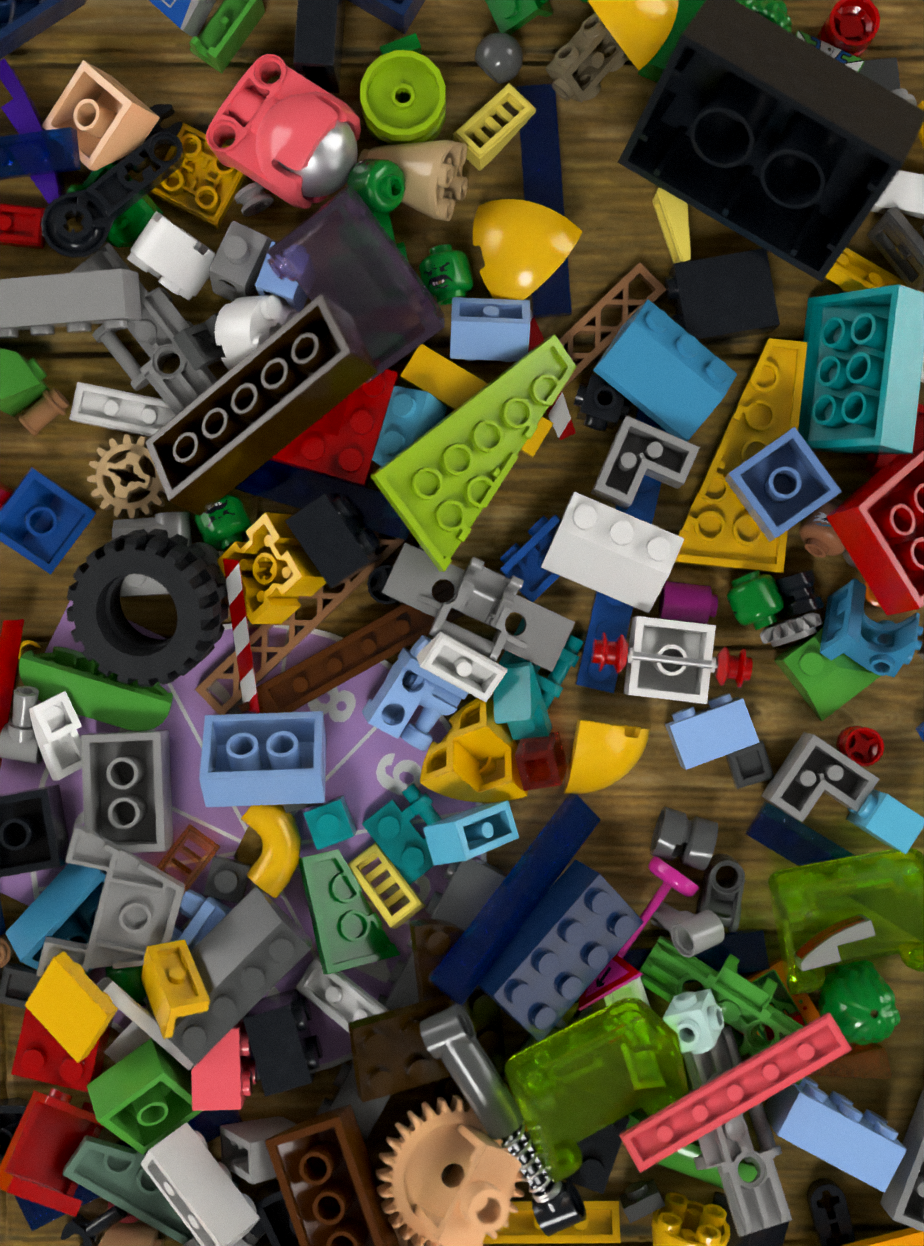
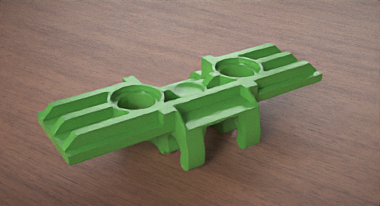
M660 936L639 970L643 974L640 976L643 986L671 1003L674 996L688 992L684 987V983L688 980H696L703 985V987H698L696 992L711 988L716 1004L722 1011L724 1022L744 1033L743 1036L732 1029L740 1057L746 1053L753 1056L803 1027L768 1004L773 997L778 983L767 977L760 987L756 986L737 974V965L740 959L732 954L728 955L720 971H716L694 956L690 958L682 956L672 942ZM759 1024L769 1026L773 1030L775 1037L770 1041H765L757 1034ZM803 1078L795 1082V1084L799 1085Z

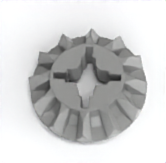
M814 612L807 613L763 629L760 633V638L763 644L771 643L772 647L783 645L816 633V627L823 624L820 614Z

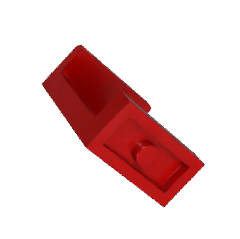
M50 1088L48 1095L34 1090L1 1162L0 1189L76 1217L83 1202L73 1197L78 1183L64 1176L62 1169L85 1135L99 1138L105 1126L96 1120L91 1103L84 1101L82 1107L78 1108L70 1104L73 1098L71 1095Z

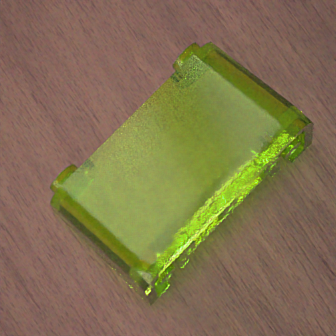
M910 848L907 854L896 849L883 850L785 868L774 872L769 877L770 900L785 979L791 995L813 992L823 986L825 982L824 967L895 954L900 955L902 962L907 967L924 972V855L919 850ZM859 914L872 920L876 936L838 945L840 962L802 971L796 966L794 954L802 945L822 930Z
M633 997L624 998L608 1005L515 1054L505 1064L508 1084L542 1166L554 1183L570 1176L581 1166L582 1154L579 1146L576 1144L577 1142L641 1107L648 1115H652L689 1093L678 1034L644 1001Z

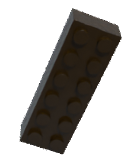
M320 294L145 441L168 501L198 516L202 515L378 372L348 313Z

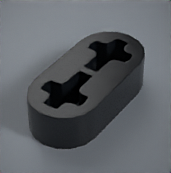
M819 1178L813 1181L807 1190V1201L816 1237L820 1245L841 1246L855 1242V1234L846 1198L840 1187L828 1178ZM828 1190L832 1196H835L830 1198L831 1212H827L821 1201H818L822 1199V1192ZM831 1223H835L841 1234H843L839 1236L840 1243L833 1244L828 1239L832 1237Z

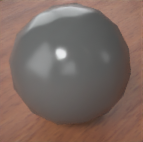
M501 32L492 33L483 38L476 48L474 57L478 66L494 82L499 84L509 82L517 76L522 68L524 58L518 41L509 34Z

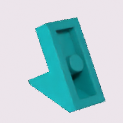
M532 661L502 665L508 671L493 692L495 723H507L513 740L549 736L553 727Z

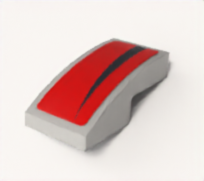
M859 914L829 926L813 936L792 956L794 964L800 970L806 971L840 962L838 945L876 936L872 920Z

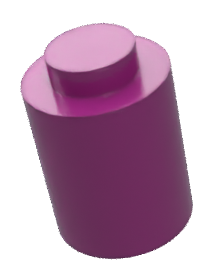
M666 581L660 592L659 619L707 624L709 617L716 616L718 595L712 594L711 586Z

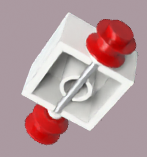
M640 616L632 617L629 648L623 634H620L617 641L614 642L608 641L606 633L603 632L601 640L594 639L591 657L592 663H598L599 672L602 671L605 664L613 665L616 674H619L626 666L623 694L707 704L710 673H714L720 686H723L727 679H735L737 687L741 688L743 681L750 680L753 666L752 657H746V650L743 648L738 656L730 655L728 647L725 646L716 657H712L716 625Z

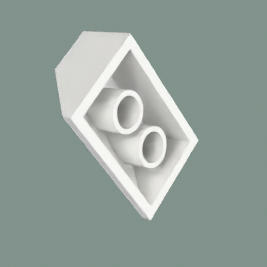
M574 492L570 497L541 568L649 613L672 570L685 538Z

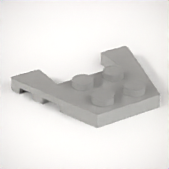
M75 823L65 862L107 871L88 943L84 944L46 936L36 976L42 977L53 957L63 951L74 962L80 964L85 972H88L90 968L112 966L113 969L143 966L146 946L171 941L185 889L184 883L85 826Z

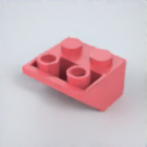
M243 1018L192 1068V1111L241 1110L246 1097L252 1095L253 1084H257L258 1070L255 1060H251L252 1049Z

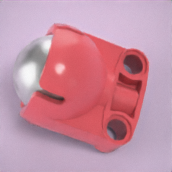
M265 54L252 64L223 102L206 131V140L209 147L224 166L234 167L290 205L308 209L312 203L323 201L329 194L336 192L346 184L349 172L357 162L358 151L356 141L360 138L361 126L360 118L345 102L286 66L284 60L279 56ZM280 76L276 82L267 84L268 80L272 77ZM235 138L230 146L222 148L226 140Z

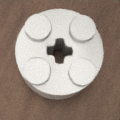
M156 211L131 247V253L127 259L146 273L149 272L158 278V282L164 287L190 301L192 296L196 297L209 278V268L216 254Z
M275 294L236 298L232 303L225 304L221 308L215 324L216 345H222L226 358H221L224 365L229 370L234 368L300 311L289 306L286 298Z

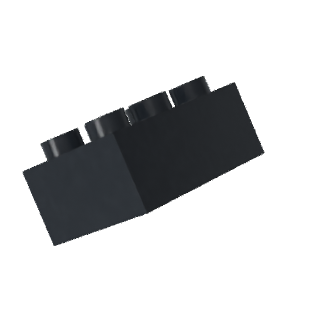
M706 0L682 33L617 163L822 282L904 164L924 122V110L736 0Z

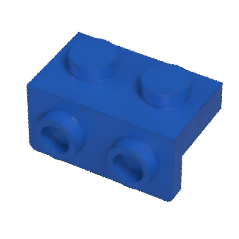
M556 514L550 520L542 516L527 531L532 538L522 548L515 543L500 558L505 565L499 572L507 578L514 575L524 580L521 589L518 591L531 602H534L559 577V575L541 568L561 521Z

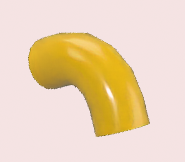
M283 804L250 806L241 817V820L257 832L261 837L263 846L261 855L246 875L267 894L277 898L290 882L299 864L302 839L294 816L290 812H285Z

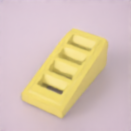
M509 83L453 133L454 142L467 145L466 159L481 171L536 113V108ZM506 102L518 112L515 117L503 107ZM495 114L506 123L504 127L500 126L492 118ZM484 126L494 134L491 139L481 130ZM473 138L482 145L481 148L472 141Z
M658 188L652 203L673 264L690 261L691 246L688 204L662 188Z
M376 842L348 863L356 880L391 928H399L426 906L414 888L408 884ZM379 857L382 863L365 876L361 870ZM388 870L391 876L374 888L371 883ZM395 884H398L400 889L384 901L381 895ZM407 896L410 902L396 913H393L390 908Z

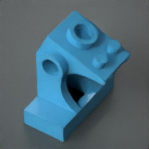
M854 578L828 596L820 653L831 661L844 653L874 674L895 677L903 664L908 665L913 658L915 650L919 651L922 646V641L917 640L918 636H921L923 632V627L919 626L920 614L916 612L897 624L889 620L875 622L869 619L864 612L866 586Z

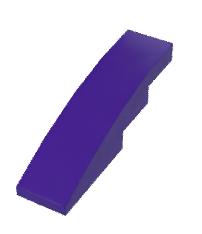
M3 58L0 60V80L13 99L3 105L1 109L22 137V140L10 149L50 204L54 199L66 194L64 179L48 132L42 127L43 121L34 102L15 71Z

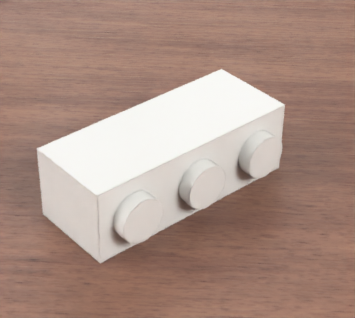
M187 1122L150 1148L141 1162V1166L201 1246H233L249 1233L260 1219L251 1198L246 1194H241L232 1182V1176L228 1168L223 1163L215 1160L208 1150L205 1138L200 1132L193 1131Z

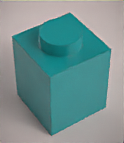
M344 795L326 801L324 804L308 808L303 813L317 850L354 837L357 832Z

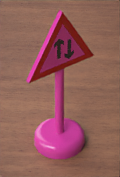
M653 856L648 868L663 883L640 915L644 922L580 996L578 1010L580 1011L643 975L625 961L623 957L670 889L673 888L686 897H692L699 889V886L656 856Z

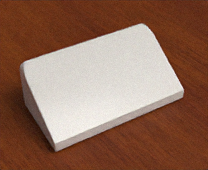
M442 632L433 638L417 656L421 668L484 702L488 701L508 671L502 665Z

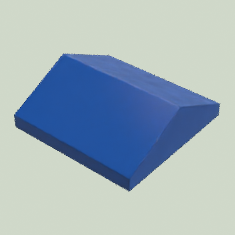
M31 467L0 508V541L51 575L96 515V511L65 488Z

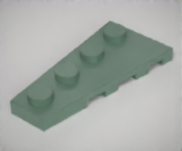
M85 1135L63 1167L64 1176L183 1245L194 1237L141 1166V1162L147 1152L142 1155L133 1148ZM232 1177V1182L238 1188L240 1185L239 1179Z

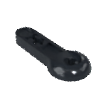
M158 132L87 189L67 193L54 199L45 209L41 221L42 234L48 245L60 255L70 258L88 257L97 252L105 243L114 220L182 165L184 154L180 139L170 132ZM161 144H171L177 150L175 157L169 161L159 160L154 154L155 149ZM145 157L149 158L152 166L157 169L156 172H153L151 165L147 167ZM133 170L135 173H140L143 170V181L139 183L133 179L128 182L130 180L128 172ZM75 218L76 222H78L79 218H82L83 229L76 233L75 229L72 228V231L68 232L69 225L67 221Z

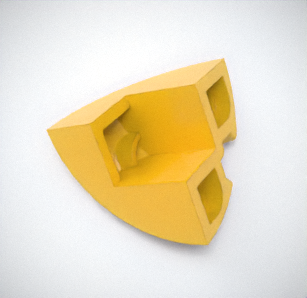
M588 0L600 20L638 70H641L656 55L666 41L675 22L679 0Z
M500 199L479 205L473 223V245L481 247L485 266L480 270V274L491 296L494 299L524 300L548 280L565 261L578 242L582 231L560 213L534 202L518 199Z
M479 698L469 702L449 719L452 727L440 743L435 741L431 743L422 765L420 783L443 796L469 802H501L528 796L524 764L516 740L512 739L508 724L495 723L494 702L490 698L487 702Z
M577 719L571 763L567 764L563 793H591L611 786L622 779L642 756L651 729Z

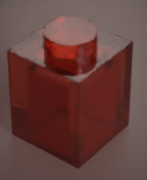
M559 731L551 732L549 736L521 739L514 756L523 791L562 785L568 765Z

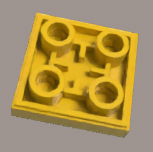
M183 123L177 135L183 147V163L173 174L149 193L218 229L246 175L234 167L224 166L209 147L206 134ZM223 143L222 148L228 147V145ZM171 145L163 161H169L175 157L177 150L174 146Z
M64 951L53 957L25 1004L28 1010L77 1063L89 1055L118 1011L110 996L106 992L101 991L85 974L83 967L74 962Z

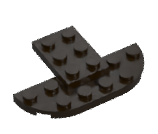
M439 919L409 921L419 1002L348 1022L357 1094L364 1103L429 1083L433 1111L436 1110L437 1097H443L450 1107L453 1095H458L463 1099L465 1105L467 1102L466 1098L442 1060L434 1058L424 1044L420 1023L455 1004H460L466 1010L473 1023L477 1040L498 1074H500L505 1067L501 1010L471 979L490 956L475 937L457 927L454 923Z

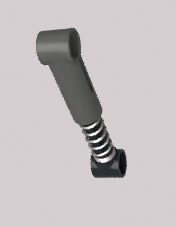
M455 1004L421 1021V1036L428 1051L434 1058L442 1060L490 1138L493 1140L501 1139V1146L507 1148L509 1153L521 1163L519 1171L523 1173L522 1181L530 1184L529 1192L533 1196V1212L544 1234L551 1236L586 1220L585 1206L577 1188L572 1182L564 1183L553 1175L552 1167L546 1165V1157L543 1154H539V1146L536 1143H532L531 1133L525 1131L524 1114L477 1040L473 1023L466 1010L460 1004Z

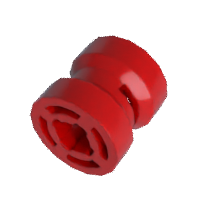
M850 726L842 730L838 735L836 748L858 765L870 766L878 762L882 757L884 742L880 734L871 728Z

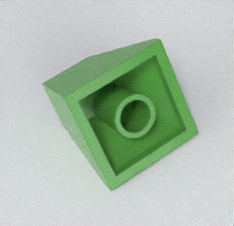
M0 348V410L12 417L43 396L42 392L45 389L50 390L43 381L48 375L34 357L28 360L18 352Z
M824 622L816 627V633L803 637L774 659L820 721L826 719L881 676L867 670L844 653L832 661L820 653Z

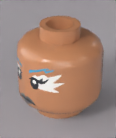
M832 498L805 517L799 528V534L805 543V549L812 555L824 558L826 555L836 556L844 552V545L826 518L843 501Z

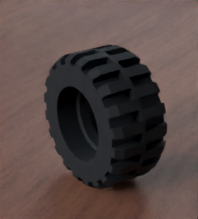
M144 529L132 531L94 550L86 557V562L79 565L73 577L77 582L69 586L67 599L73 601V605L66 608L67 620L69 622L74 621L75 629L71 631L75 643L81 641L86 650L82 652L84 657L89 662L95 659L100 664L98 670L106 676L115 673L118 675V682L130 685L136 679H138L140 687H153L157 682L164 685L175 681L179 676H184L212 652L215 648L214 644L221 639L225 630L221 623L228 618V606L221 604V599L227 596L224 583L218 584L215 576L220 571L215 563L208 566L202 559L207 553L199 546L193 549L186 546L188 538L179 534L168 538L167 530L154 529L148 533ZM130 574L148 576L163 585L169 592L177 609V627L175 634L171 638L154 639L138 632L128 622L120 603L121 585L126 576Z

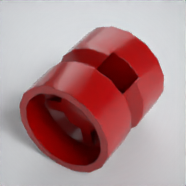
M840 0L835 4L818 33V39L861 58L880 27V15L877 7L870 0Z

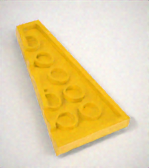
M769 338L765 342L678 533V536L685 539L675 562L751 571L759 570L760 572L784 573L788 530L769 542L727 484L725 477L793 427L798 430L807 342Z

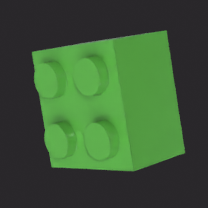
M152 1038L87 1084L96 1120L142 1155L202 1112L192 1111L191 1071L185 1068Z

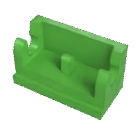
M224 0L201 34L191 39L189 42L191 46L190 51L214 69L223 73L265 14L263 1Z

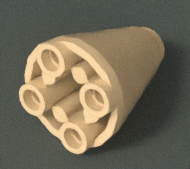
M440 140L384 145L363 149L360 153L358 162L362 159L371 158L385 159L396 163L402 170L405 178V193L401 202L433 219L450 221L456 201H463L467 193L468 179L462 176L463 165L467 156V145L465 143Z

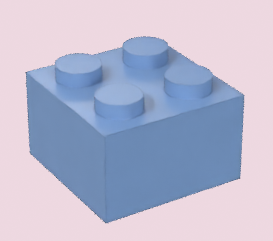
M795 427L732 470L725 477L727 484L769 542L842 492Z

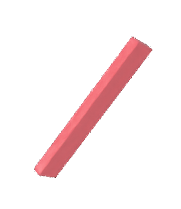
M827 1012L619 1133V1136L639 1172H642L852 1050L830 1012Z

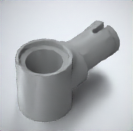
M19 686L14 690L13 715L8 723L3 726L0 733V758L33 764L41 763L43 757L35 737L29 708L38 704L39 690L37 688Z
M661 902L652 915L653 918L650 919L653 925L670 932L675 948L682 956L687 958L721 943L725 935L721 920L711 910H704L695 915L686 910L679 911L667 903Z

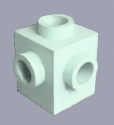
M710 988L697 992L688 991L674 996L663 1016L662 1026L666 1038L672 1040L677 1054L689 1051L692 1054H701L715 1046L724 1028V1018Z

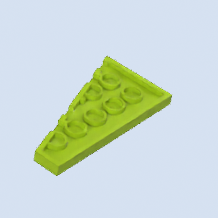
M556 335L546 338L370 475L440 572L446 571L452 561L451 557L461 542L465 541L472 529L470 528L483 508L487 507L518 459V453L527 439H531L538 428V422L547 408L553 405L577 367Z

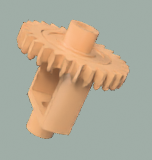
M453 1095L449 1107L443 1097H437L435 1111H433L428 1103L423 1102L421 1103L422 1117L419 1118L410 1110L407 1112L411 1123L409 1127L399 1122L395 1124L401 1137L398 1139L387 1136L385 1139L393 1148V1152L379 1154V1158L389 1165L388 1167L376 1170V1175L379 1179L387 1181L376 1187L377 1193L381 1197L387 1198L380 1204L381 1208L386 1214H391L387 1220L393 1228L400 1227L398 1233L404 1240L412 1237L411 1243L414 1246H424L425 1242L426 1246H440V1244L441 1246H483L482 1240L486 1233L491 1238L496 1239L497 1234L495 1231L502 1226L506 1228L509 1226L507 1221L509 1211L513 1213L518 1212V1208L510 1200L511 1197H524L525 1192L515 1185L516 1182L522 1181L523 1173L519 1171L521 1163L509 1153L507 1148L501 1146V1139L493 1140L490 1138L468 1101L464 1105L462 1098L458 1095ZM453 1163L452 1171L447 1176L441 1177L443 1169Z

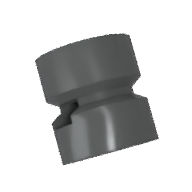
M663 807L653 832L650 854L669 861L680 857L683 865L704 871L711 860L716 845L718 823L698 816L688 820L686 813Z

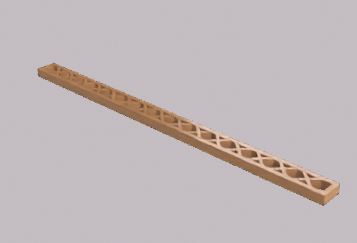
M641 262L559 339L563 347L567 345V353L573 361H581L576 365V369L562 391L609 347L622 325L647 299L654 304L666 292L667 289ZM637 277L653 291L645 300H628L629 285ZM622 292V299H615ZM605 308H621V323L618 326H601V312ZM628 308H634L635 310L628 315ZM594 319V326H587ZM578 334L594 335V349L590 353H573V338ZM601 335H608L601 341ZM388 503L363 529L370 528L379 539L380 524L385 519L401 518L397 513L393 512L394 508ZM402 519L401 534L395 540L379 539L382 546H388L381 553L382 558L361 571L352 582L351 579L345 582V588L340 593H324L323 585L313 596H299V601L302 599H317V615L312 620H296V610L289 617V620H285L282 624H262L250 636L251 652H261V669L255 674L256 685L366 581L374 569L380 567L413 535ZM324 599H333L324 607ZM274 625L289 626V642L284 647H269V630ZM296 626H305L296 634ZM261 639V647H253ZM236 650L195 688L200 696L219 715H226L242 700ZM269 652L277 653L268 661ZM233 666V673H226ZM218 679H233V696L225 704H222L208 689Z

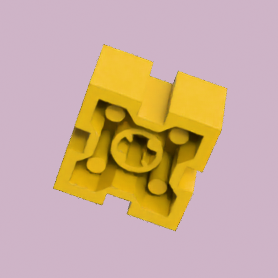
M265 512L245 531L250 539L248 542L235 541L217 559L224 576L223 558L239 560L246 615L251 624H282L301 607L299 596H313L326 584V581L285 522L293 515Z

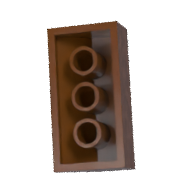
M351 1104L315 1115L265 1140L300 1246H400L395 1230L387 1220L390 1216L381 1208L380 1204L384 1201V1198L377 1193L376 1187L379 1184Z

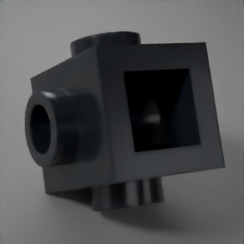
M591 374L587 384H579L573 405L580 407L576 419L584 421V426L605 432L607 428L613 430L618 420H623L628 415L632 402L602 377ZM598 394L611 397V403L609 405H601L597 400Z

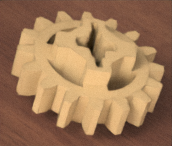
M129 434L124 435L123 444H119L115 439L111 438L109 439L111 447L109 451L99 447L96 450L102 457L99 462H89V465L96 469V475L87 477V481L97 484L98 487L91 492V496L94 498L104 497L100 507L107 511L115 506L114 516L119 518L123 517L126 510L130 519L138 518L139 510H142L147 516L153 515L152 504L155 503L161 507L165 505L163 499L160 498L162 492L165 493L145 444V441L148 439L140 436L136 444H134V440ZM127 453L125 459L115 464L112 463L117 457ZM147 457L154 466L156 478L151 477L146 468L148 463ZM117 472L123 474L134 472L139 478L145 480V483L140 481L128 482L118 475ZM107 477L111 478L115 485L113 493L115 497L108 488ZM150 491L145 498L134 502L137 495Z

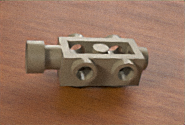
M595 12L582 23L580 30L572 39L557 51L555 58L545 69L554 81L552 88L562 99L566 101L573 99L582 103L584 100L594 98L600 92V81L608 72L620 69L625 64L627 57Z

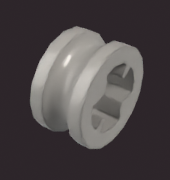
M257 182L245 186L234 196L237 204L243 205L241 209L243 216L248 217L258 214L268 208L274 201L271 194L265 193L266 188Z

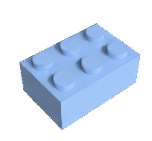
M323 711L205 715L199 775L205 807L325 803L327 739Z
M807 1076L803 1078L799 1085L794 1083L769 1098L764 1109L768 1122L777 1136L885 1193L907 1151L897 1139L899 1133L886 1125L888 1123L886 1119L866 1109L864 1114L852 1107L853 1102L835 1091H832L830 1096L817 1088L819 1086L817 1082Z

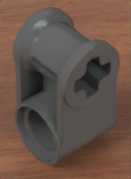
M716 854L711 857L707 868L704 870L701 892L696 905V914L704 910H711L719 917L723 927H727L729 932L736 933L741 917V900L745 873L743 868L730 855ZM727 865L733 867L734 873L729 881H716L715 875L720 867Z

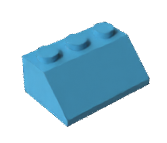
M648 299L622 325L593 369L595 373L669 434L684 441H688L722 401L737 376V373L728 367L724 361L716 357L693 335L685 331Z
M71 863L66 865L5 932L20 962L37 969L46 936L84 944L88 943L107 871ZM94 968L88 969V972H85V974L88 975Z

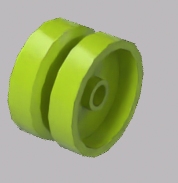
M395 50L379 56L367 68L360 83V103L368 132L378 144L384 146L434 141L439 136L446 121V85L436 65L428 57L417 52Z

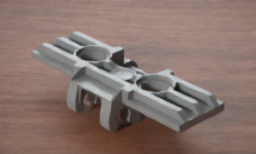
M107 243L70 273L111 269L130 270V268L111 244ZM139 281L142 321L128 322V330L148 354L150 361L141 367L115 334L119 330H105L104 324H102L94 331L92 336L98 343L102 342L132 379L130 384L135 391L151 383L174 414L178 415L218 380L208 367L195 371L173 339L181 330L194 325L190 321H185L171 303L173 298L166 289L158 287L148 292ZM177 354L180 358L179 368L171 374L163 373L164 362Z
M404 543L381 593L433 616L435 620L429 635L436 637L442 632L496 662L501 650L504 649L553 672L575 624L574 621L516 595L518 590L521 589L524 580L514 575L507 578L484 567L485 562L473 557L465 570L449 564L445 572H440L426 552ZM440 579L450 581L454 587V595L448 602H438L432 595V587ZM453 608L496 628L497 631L493 640L485 639L447 621L446 617L450 609ZM516 612L524 618L525 626L520 634L512 636L506 631L505 621L510 613Z
M731 1026L722 1029L715 1046L711 1050L701 1054H692L691 1051L682 1053L693 1090L742 1062ZM762 1102L748 1110L761 1150L754 1151L742 1113L699 1138L698 1142L702 1153L693 1158L697 1170L718 1168L739 1237L792 1220L773 1161L775 1156L782 1154L781 1146L775 1144ZM742 1159L747 1163L753 1162L756 1168L757 1175L751 1182H745L739 1176L738 1165Z

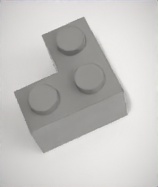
M626 415L621 422L591 494L627 509L632 504L644 475L678 489L685 483L700 447Z
M803 732L761 796L791 817L803 822L823 792L843 806L858 812L879 781V778L816 735Z

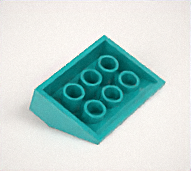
M897 284L808 298L803 342H807L798 432L813 452L875 455L911 454L913 451L924 357V293Z

